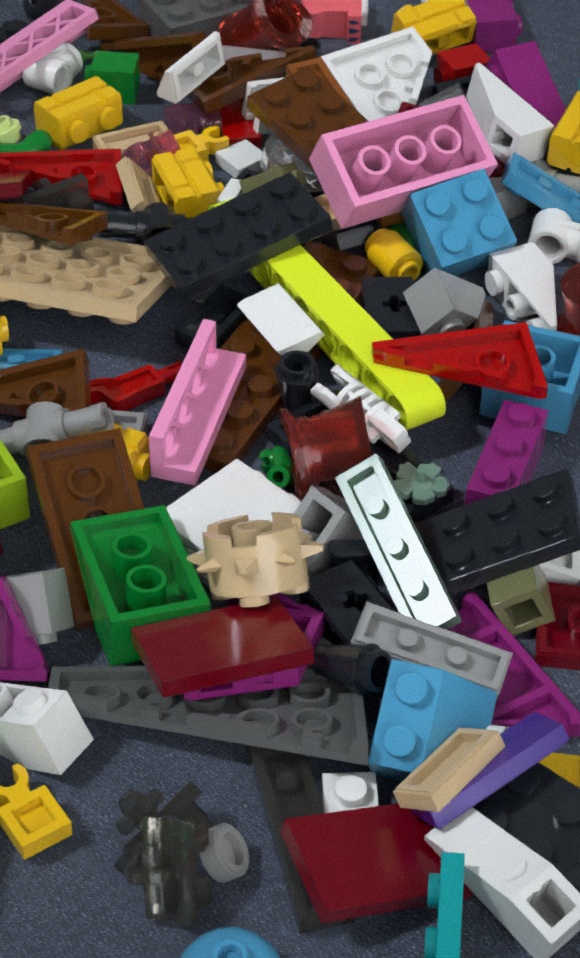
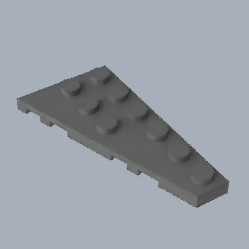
M308 665L299 686L192 701L184 700V693L162 698L145 666H57L51 668L48 688L67 691L81 717L368 766L369 745L363 695L315 674L312 665Z

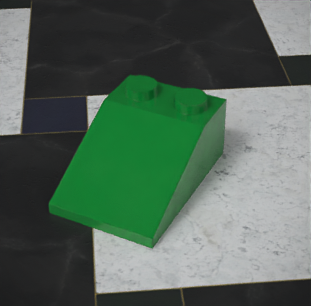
M165 505L70 522V531L96 633L110 666L141 660L132 644L131 627L210 611L211 603L192 562L187 560L188 554Z

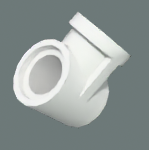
M65 42L24 70L23 81L26 86L53 95L71 86L73 77L82 71V57L73 45Z
M547 208L536 214L528 243L534 242L552 264L558 263L564 258L573 259L580 263V223L573 222L565 211L557 208Z

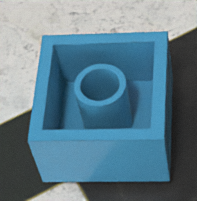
M484 168L409 194L401 211L417 251L423 258V264L427 273L435 267L454 276L462 275L487 266L490 253L512 248L517 242Z
M504 320L503 325L514 324L516 322ZM528 325L548 385L547 397L545 399H536L482 387L479 415L496 419L504 399L549 410L546 425L547 431L567 434L580 393V336Z

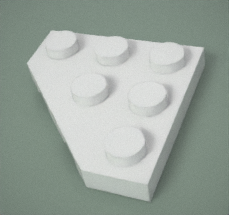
M410 27L320 57H322L354 108L368 121H373L398 114L401 102L416 105L432 51L415 28Z

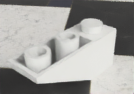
M481 63L475 64L466 97L492 153L504 164L514 152L530 162L544 158L555 126Z
M534 242L490 253L488 272L484 276L485 286L488 293L495 296L504 307L508 317L516 323L527 322V325L556 331L554 265Z
M0 682V755L16 764L22 765L28 770L62 775L94 740L68 692L65 690Z
M470 808L441 829L434 828L424 836V840L440 857L441 852L465 853L464 883L533 958H550L580 931V893L550 862L474 808Z

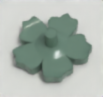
M409 462L399 464V471L396 473V480L394 481L402 499L408 500L412 497V502L415 505L432 503L435 501V497L445 496L450 488V483L446 482L445 477L440 476L441 467L437 466L434 462L429 464L421 463L417 469Z

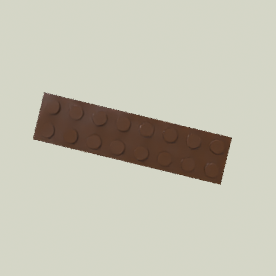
M308 241L303 247L359 305L361 301L362 277H381L378 268L369 259H365L362 256L343 251H334L331 247ZM247 317L244 318L220 348L246 354V369L203 469L217 473L235 459L242 461L265 431L266 425L271 423L283 407L275 374V367L282 356L271 346ZM315 344L308 353L314 357L316 363L324 351Z

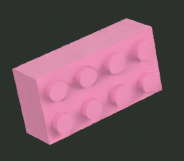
M464 95L323 134L309 158L341 229L401 212L409 194L484 168L489 178L498 165Z

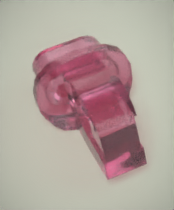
M194 103L163 106L166 124L172 135L188 130L201 134L204 129L211 126H219L220 130H222L220 110L206 115Z
M171 129L157 136H154L153 132L148 133L149 140L137 142L129 146L124 152L123 157H129L148 174L152 173L151 159H153L154 155L167 152L175 154L177 150H181Z

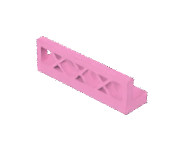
M65 0L1 43L0 92L22 78L24 70L65 42L71 44L83 36L85 28L98 20L96 9L72 0Z
M202 320L150 432L151 477L196 486L244 374L246 354L216 349V321Z

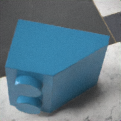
M391 659L368 759L370 771L376 772V776L403 781L458 728L486 729L491 725L498 694L443 669Z

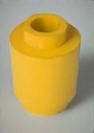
M382 228L372 233L365 244L367 259L378 268L384 277H412L413 281L418 278L423 265V258L398 232Z

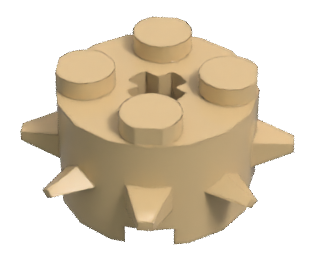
M271 512L272 522L269 520L249 521L248 515H240L209 524L207 526L208 532H202L204 549L188 555L187 560L192 562V564L200 565L196 569L198 573H208L210 593L213 600L238 598L239 606L259 607L270 602L269 595L281 592L282 594L291 595L308 591L310 586L306 557L323 551L324 544L310 541L312 536L310 534H303L300 516L293 513Z

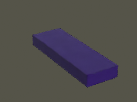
M537 712L531 713L500 734L506 747L440 812L410 809L412 814L435 828L441 829L565 745L569 737L563 724Z

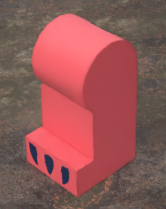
M302 0L298 3L297 24L303 27L306 37L314 39L321 37L347 39L346 44L361 43L362 0Z

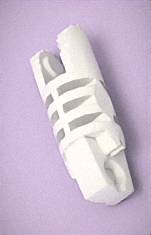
M338 364L330 370L334 380L344 387L337 396L319 383L310 390V393L371 443L374 444L380 439L397 453H400L411 442L406 428L398 422L401 414Z

